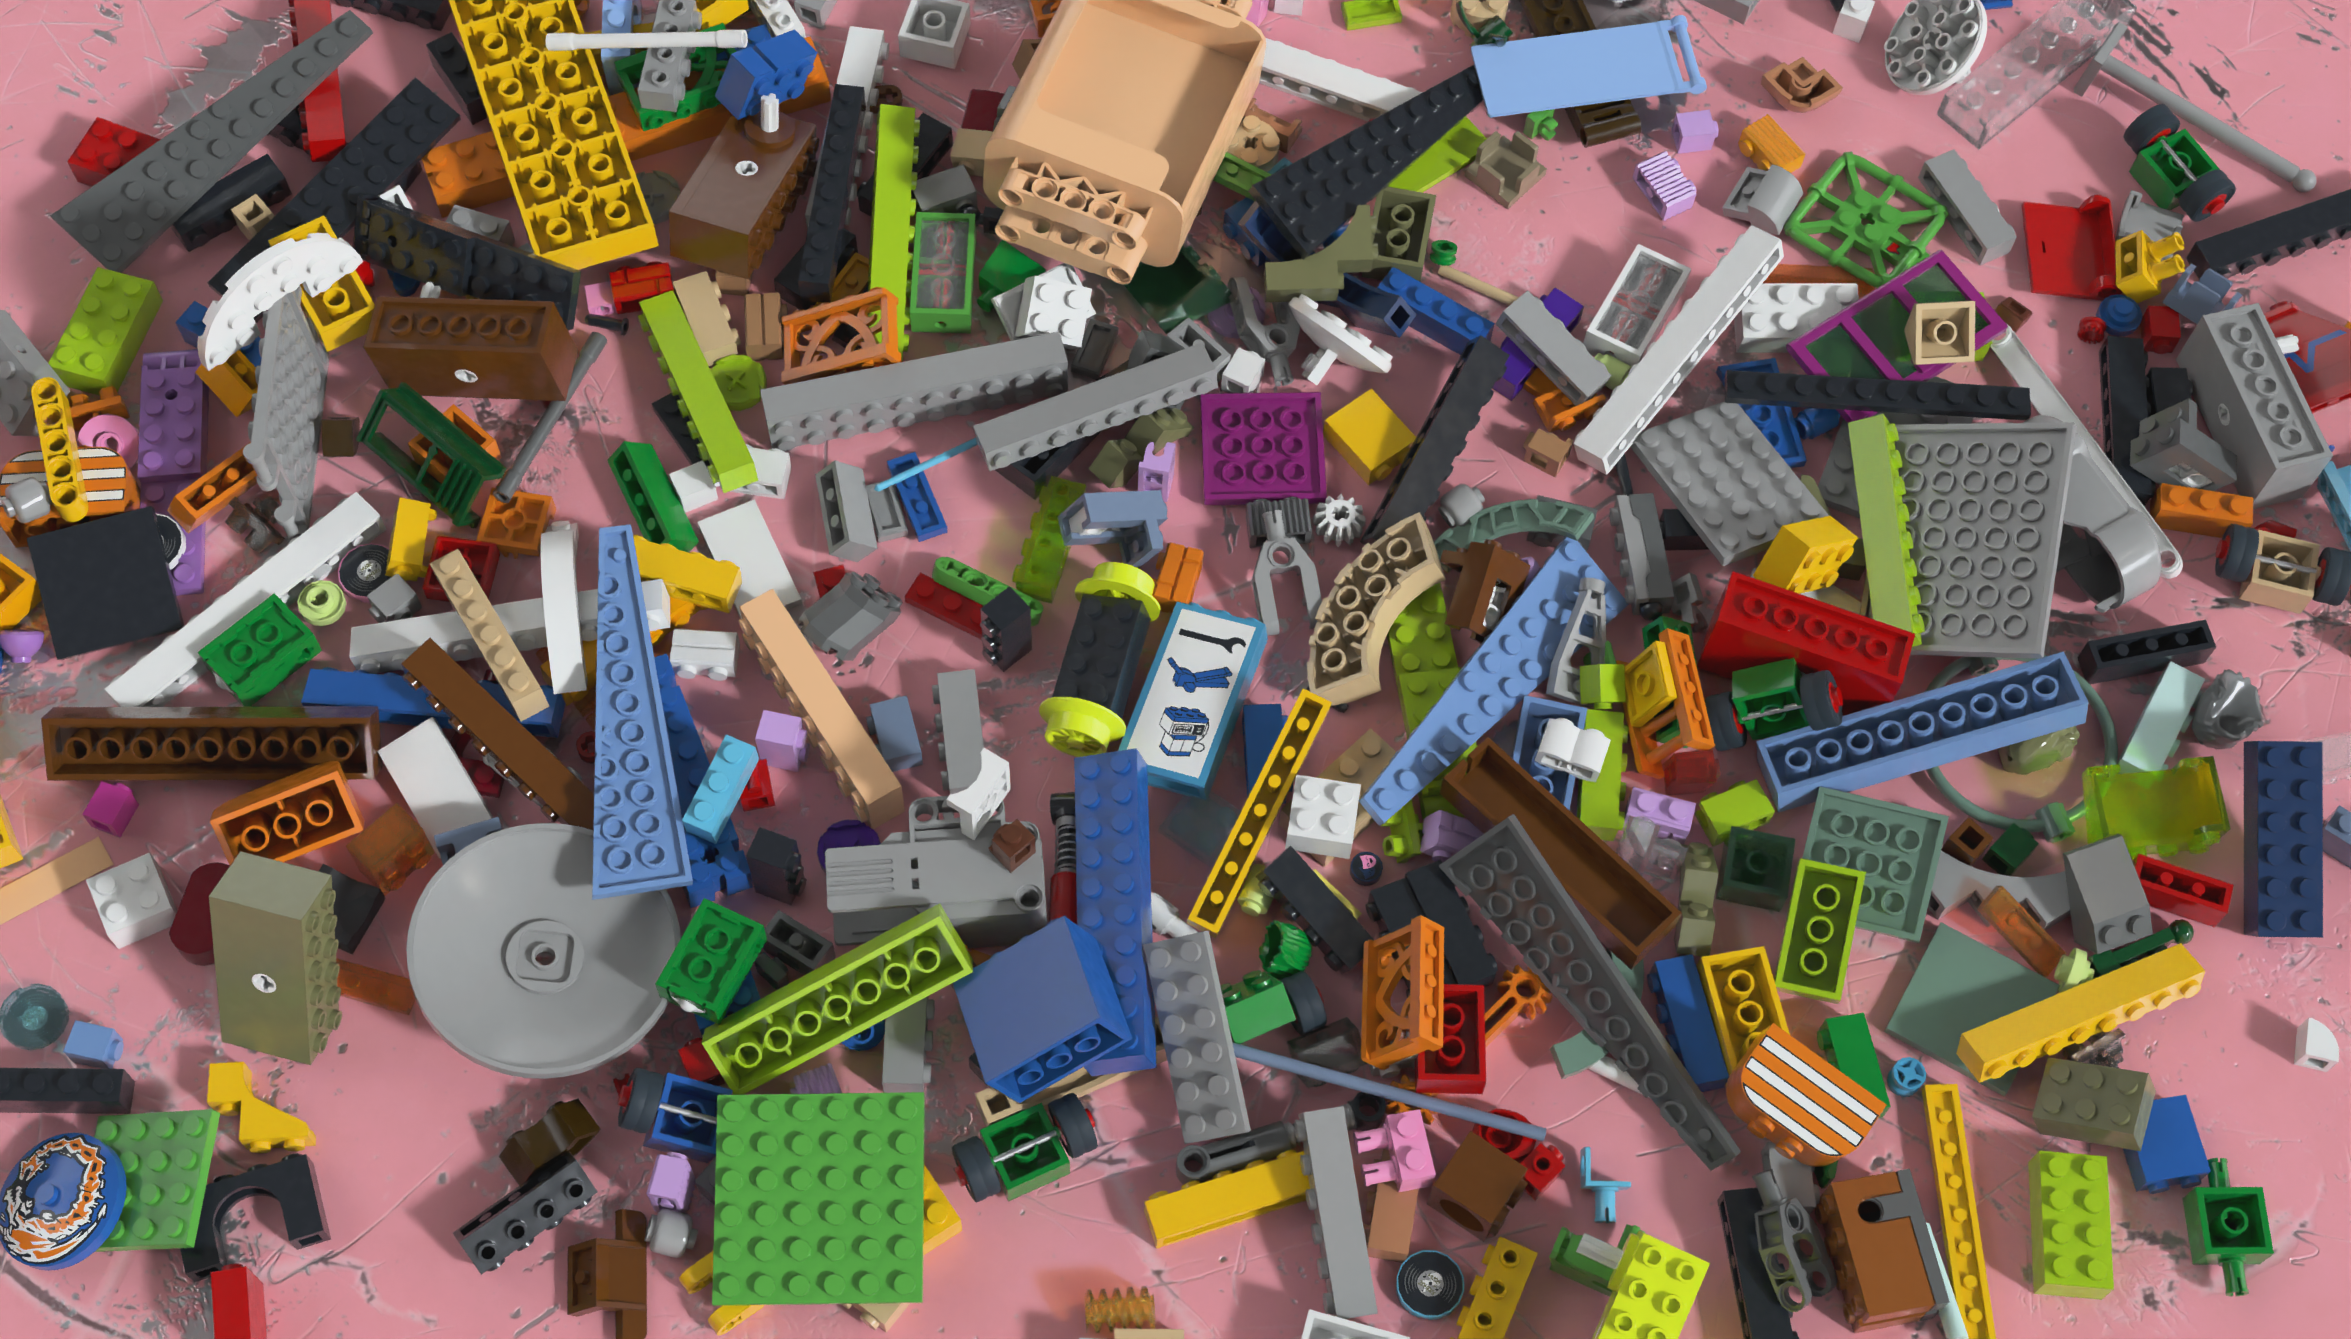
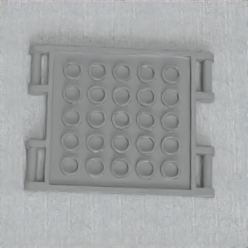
M300 285L295 291L287 293L273 303L268 311L263 312L265 336L260 338L259 353L262 359L261 366H257L255 371L258 390L257 393L252 395L254 420L248 424V436L251 443L243 449L246 461L252 464L257 474L256 479L259 487L263 491H271L277 488L279 492V500L282 504L275 510L274 517L277 523L283 526L287 534V543L294 537L300 536L307 531L310 525L322 425L321 420L330 358L329 353L321 344L309 318H305L300 306L302 289Z

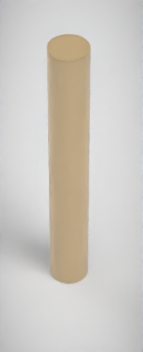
M1441 265L1438 275L1508 306L1519 298L1450 266Z

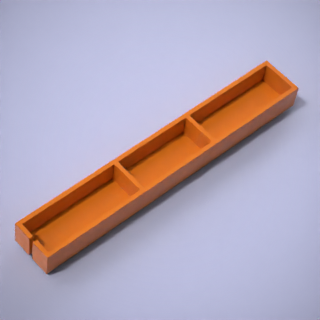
M811 36L804 38L816 50ZM818 53L813 63V70L808 75L804 84L805 89L803 93L795 99L790 98L779 104L780 112L787 115L831 101L829 79ZM716 69V71L724 72L725 69ZM692 71L689 77L684 78L685 90H691L696 85L703 71ZM634 88L636 94L638 95V88ZM625 91L608 96L631 161L717 136L732 115L723 104H719L714 108L702 110L691 114L687 118L664 124L659 128L643 131ZM492 131L432 148L422 158L442 218L449 216L454 205L474 209L514 197Z

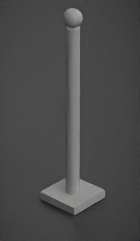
M2121 22L2114 26L2073 89L2074 93L2082 97L2099 71L2102 70L2155 103L2165 104L2175 115L2286 181L2292 182L2293 187L2297 191L2308 192L2316 185V175L2311 170H2300L2295 164L2111 56L2112 51L2128 28V26Z

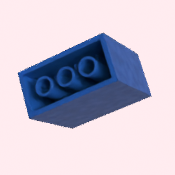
M1065 916L1051 920L1042 929L1022 937L1018 943L1006 950L993 954L989 960L977 967H973L972 973L953 982L985 1083L1018 1103L1023 1102L1132 1039L1097 939Z

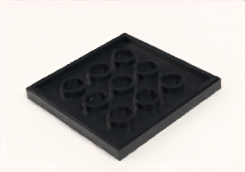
M149 506L27 538L57 660H65L180 630L184 627L154 507Z

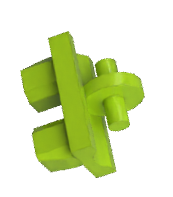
M1411 799L1381 825L1390 826L1392 834L1383 839L1384 855L1396 857L1397 863H1406L1408 859L1422 854L1420 848L1421 839L1424 835L1422 833L1423 823H1419L1418 814H1414Z

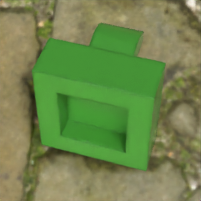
M1555 109L1528 114L1523 133L1530 139H1533L1540 133L1545 140L1549 141L1556 135L1554 129L1558 126V122L1553 118Z

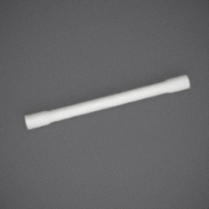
M740 29L718 30L714 32L547 33L545 41L548 51L666 47L746 48L748 37L746 30Z

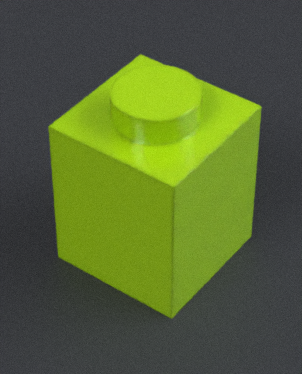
M1624 664L1579 666L1581 704H1594V710L1613 709V703L1626 702Z

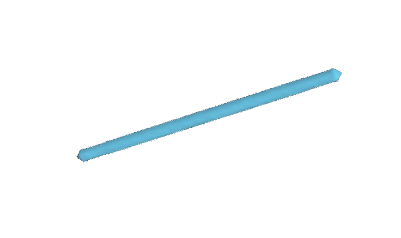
M973 438L876 484L874 490L880 492L978 445L977 440Z

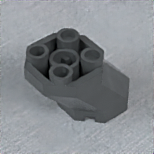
M855 572L846 573L834 588L809 607L797 623L799 626H802L801 632L820 649L826 652L830 648L838 651L835 657L844 661H853L865 646L895 622L901 613L900 606L903 602L895 594L883 591L879 587L881 583L872 575L865 573L862 577Z

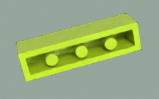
M1587 709L1584 730H1599L1611 741L1596 782L1578 779L1576 817L1601 840L1614 841L1618 830L1623 831L1625 812L1619 811L1620 801H1624L1626 794V782H1621V772H1626L1627 753H1622L1623 743H1627L1629 727L1624 724V713Z

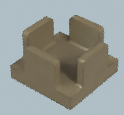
M1495 131L1477 148L1475 161L1466 168L1464 176L1506 209H1509L1546 175L1547 168L1536 160L1539 147L1519 131L1515 132L1512 141H1510L1504 135L1500 138L1501 134Z

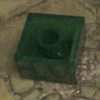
M1731 826L1724 840L1716 899L1780 912L1788 898L1795 839Z

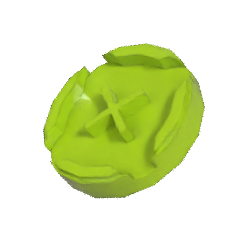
M732 354L719 359L711 370L730 411H742L752 408L761 401L760 390L767 388V378L763 366L759 362L753 361L751 357Z

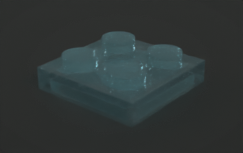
M1210 791L1207 799L1191 795V797L1184 795L1160 825L1158 832L1211 868L1218 859L1241 810Z

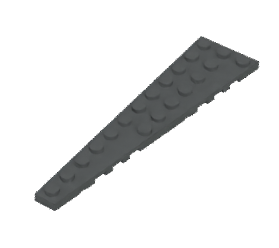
M351 10L347 11L60 208L50 217L106 269L122 273L373 34L371 28Z
M1514 814L1439 865L1465 896L1469 895L1481 908L1479 912L1487 921L1491 919L1503 932L1501 937L1509 945L1513 944L1520 951L1527 966L1540 977L1543 984L1600 1047L1604 1046L1617 1060L1615 1064L1622 1072L1627 1071L1639 1085L1637 1089L1645 1098L1649 1096L1660 1108V1115L1671 1127L1677 1130L1679 1136L1710 1171L1736 1157L1741 1152Z

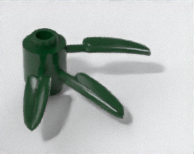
M1462 1L1456 3V10L1460 20L1472 34L1471 38L1474 41L1470 44L1471 47L1495 43L1497 47H1503L1509 41L1508 37L1513 32L1499 16L1494 20L1490 19L1481 28L1476 30L1465 14Z

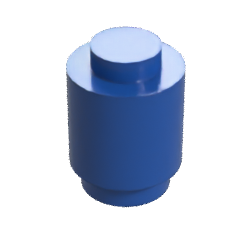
M1807 408L1799 412L1794 420L1800 438L1803 440L1807 438L1814 439L1837 427L1840 413L1836 409Z

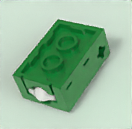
M274 593L197 653L206 668L216 678L218 687L227 690L243 707H251L319 654L322 649L310 629Z
M704 898L655 983L660 998L663 997L686 1012H692L720 1025L767 941L764 925Z

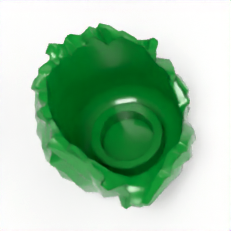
M1275 920L1270 922V925L1266 926L1268 932L1265 934V942L1259 947V958L1263 963L1262 968L1278 980L1304 971L1309 966V960L1312 957V945L1309 943L1305 932L1292 924Z

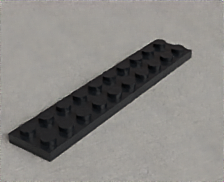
M415 77L207 282L209 287L222 297L229 289L225 285L226 282L246 263L270 248L268 240L321 216L326 217L337 239L343 238L355 226L358 195L372 194L378 196L393 188L461 120L460 114ZM264 311L253 317L256 323L263 317Z

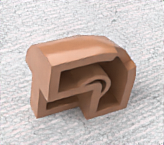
M1804 57L1789 65L1783 62L1763 74L1761 78V85L1781 106L1796 113H1806L1821 107L1836 98L1843 89L1825 69L1817 72Z

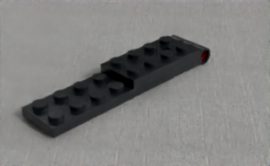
M372 194L358 195L352 247L361 256L362 260L423 283L432 282L434 286H440L442 290L460 297L470 295L485 300L554 302L568 331L574 329L581 271L384 200L379 196Z

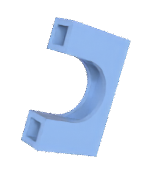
M603 0L602 33H633V25L641 24V0ZM635 48L601 49V60L610 96L624 92L618 81L614 62L635 55ZM639 82L633 84V88L639 87Z

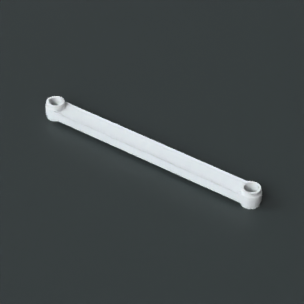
M2007 324L2008 328L2005 331V337L2001 340H1992L1990 346L1992 351L2019 387L2030 388V402L2040 415L2051 416L2062 422L2075 423L2077 427L2076 433L2085 441L2091 458L2128 505L2143 513L2157 540L2161 563L2169 558L2176 560L2171 567H2162L2160 576L2166 579L2177 577L2183 568V561L2178 551L2012 328Z

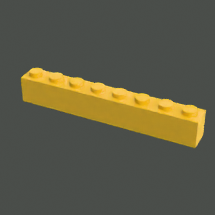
M1302 689L1187 919L1188 925L1202 932L1209 931L1210 936L1217 937L1332 702Z
M2182 943L1964 1032L1961 1034L1956 1054L1979 1083L1990 1078L1997 1079L2016 1067H2026L2035 1059L2047 1054L2049 1056L2054 1055L2066 1046L2074 1043H2083L2090 1036L2102 1031L2109 1032L2117 1025L2128 1020H2138L2145 1013L2157 1008L2159 1010L2164 1009L2172 1002L2183 997L2190 998L2201 989L2205 969Z

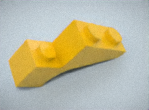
M245 1062L209 1064L207 1103L213 1110L219 1112L221 1116H235L241 1111L239 1141L247 1150L252 1153H268L271 1151V1148L302 1151L305 1149V1146H316V1135L310 1130L306 1122L255 1098L252 1090V1071Z

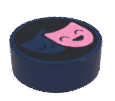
M1361 852L1351 861L1350 875L1359 885H1373L1379 881L1382 875V861L1374 853Z

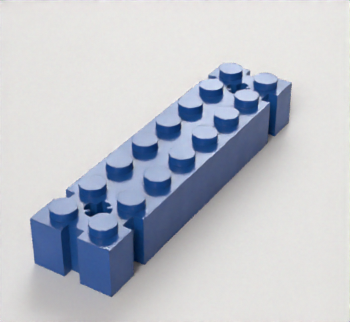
M666 653L654 657L683 819L710 763L679 685L676 686L675 673ZM731 817L716 844L686 832L684 827L693 884L683 886V890L690 909L700 906L704 898L715 901V892L725 889L729 896L753 888L748 862L744 851H739V838Z

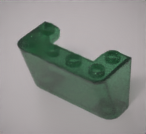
M1182 245L1176 260L1169 266L1156 267L1140 262L1131 282L1124 284L1126 289L1166 335L1188 317L1195 321L1231 303L1228 297L1232 293L1221 280L1220 275L1211 265L1208 266L1206 262L1200 265L1198 261L1201 258L1190 245L1187 248Z

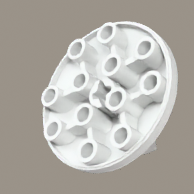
M1913 0L1909 2L1884 44L1885 66L1891 81L1903 91L1913 95L1934 94L1946 89L1955 82L1962 88L1971 84L1970 67L1977 59L1987 33V15L1981 1Z
M1301 294L1299 298L1293 297L1289 302L1290 310L1298 324L1311 340L1320 347L1316 354L1311 352L1301 366L1304 369L1301 375L1315 385H1318L1335 359L1358 369L1371 372L1388 373L1391 369L1392 363L1390 361L1393 357L1375 345L1373 348H1370L1371 340L1358 331L1346 327L1347 323L1334 314L1324 310L1321 313L1316 309L1319 305L1307 296Z

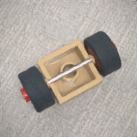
M2230 524L2216 548L2215 573L2220 578L2241 582L2239 599L2301 614L2311 600L2333 606H2339L2344 601L2351 588V552L2326 547L2319 556L2320 544L2256 530L2238 524Z

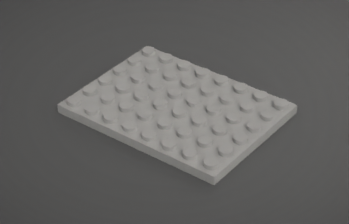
M2075 423L1895 424L1899 440L1895 441V449L1899 451L1902 460V467L1898 468L1899 477L1903 478L1906 488V494L1902 495V501L1907 506L1910 518L1908 522H1905L1906 530L1910 532L1913 540V549H1910L1909 553L1910 559L1913 558L1917 569V576L1913 577L1914 586H1917L1921 598V604L1917 605V611L1922 616L1925 632L1920 633L1922 645L1912 647L1910 655L2043 659L2077 431ZM1866 573L1860 615L1873 619L1868 576Z

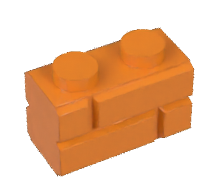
M1170 542L1165 553L1159 552L1155 569L1160 571L1157 579L1152 578L1155 583L1152 596L1158 601L1160 611L1171 612L1172 614L1176 602L1185 604L1192 602L1203 566L1204 552L1202 550L1192 547L1186 548L1184 545Z

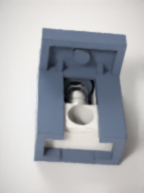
M1161 490L1084 493L1058 516L1064 546L1119 543L1123 563L1139 569L1163 549V535L1159 530V526L1167 520V506L1163 501Z

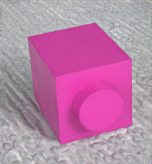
M101 781L82 815L91 827L121 838L139 803L132 795L133 791L126 785L118 782L111 785Z

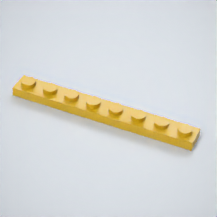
M1958 1084L1924 1085L1921 1090L1949 1281L1969 1339H1996Z

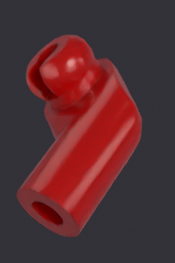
M2273 520L2263 522L2254 528L2295 538L2297 533L2296 528Z

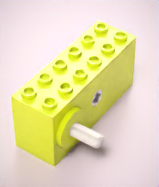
M1640 1230L1637 1235L1630 1233L1622 1250L1584 1233L1576 1252L1614 1269L1607 1286L1608 1289L1613 1291L1592 1339H1678L1710 1263Z

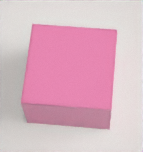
M611 281L584 286L589 314L603 316L617 313Z

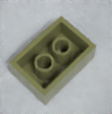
M1388 186L1381 190L1376 196L1373 216H1376V234H1372V243L1378 244V261H1373L1371 272H1362V277L1382 281L1391 268L1395 267L1412 278L1421 281L1436 195Z
M2048 1057L2032 1118L2040 1134L2141 1151L2156 1090L2149 1073Z

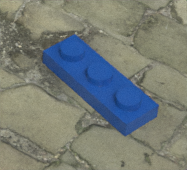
M912 452L887 461V468L891 477L919 465L920 461L916 452ZM924 471L895 484L918 542L948 533L947 525Z

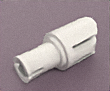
M1151 892L1152 930L1158 935L1168 933L1173 938L1199 933L1179 918L1178 908L1159 894Z

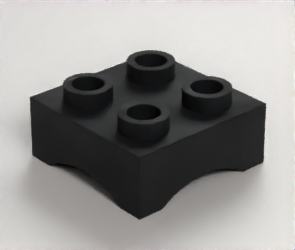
M323 864L319 872L332 875V890L336 892L333 905L334 915L337 916L335 939L338 940L339 949L353 955L386 898L381 889L352 879L334 868Z

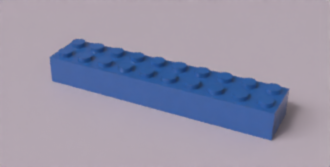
M1137 748L1074 758L1077 925L1097 939L1132 1036L1130 1041L1084 1066L1091 1076L1156 1068L1155 1003L1143 946L1144 944L1153 943L1147 763Z

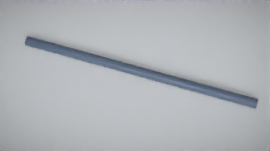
M1232 1042L1235 1057L1535 1140L1544 1141L1547 1129Z

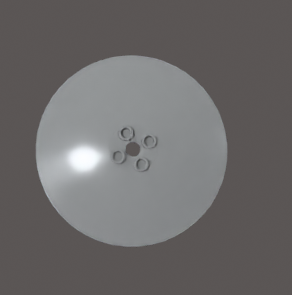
M537 823L510 827L491 833L476 840L451 857L435 873L418 899L411 917L406 947L407 968L411 988L420 1010L433 1030L450 1047L472 1062L499 1073L523 1078L547 1079L580 1074L598 1068L630 1050L652 1029L663 1014L668 1000L663 997L660 998L655 983L681 939L676 910L666 889L592 900L593 830L567 824ZM541 952H549L555 959L549 965H541L535 958Z

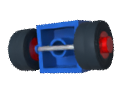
M635 1068L630 1075L627 1085H623L619 1095L618 1126L638 1133H646L643 1143L644 1147L667 1153L677 1152L687 1156L689 1159L709 1163L716 1157L717 1095H732L733 1090L672 1073H667L663 1077L662 1074Z

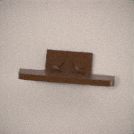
M628 1209L616 1210L615 1239L594 1238L568 1246L567 1315L578 1317L599 1310L615 1311L616 1339H645L647 1335V1242L644 1241L646 1217L642 1212Z

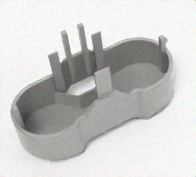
M2038 415L2023 423H2062V421L2051 416ZM2076 433L2056 572L2065 569L2083 593L2097 604L2094 607L2095 610L2104 613L2109 609H2116L2154 588L2161 575V555L2155 535L2143 513L2128 505L2093 461L2085 441ZM2071 526L2083 528L2086 539L2079 538Z

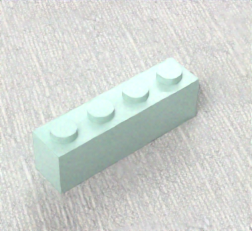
M2170 661L2160 675L2117 761L2116 774L2145 789H2148L2154 780L2158 782L2162 780L2169 767L2164 762L2167 756L2173 757L2181 743L2176 738L2179 731L2182 733L2186 731L2193 718L2188 713L2191 707L2196 709L2197 703L2204 692L2200 689L2205 678Z

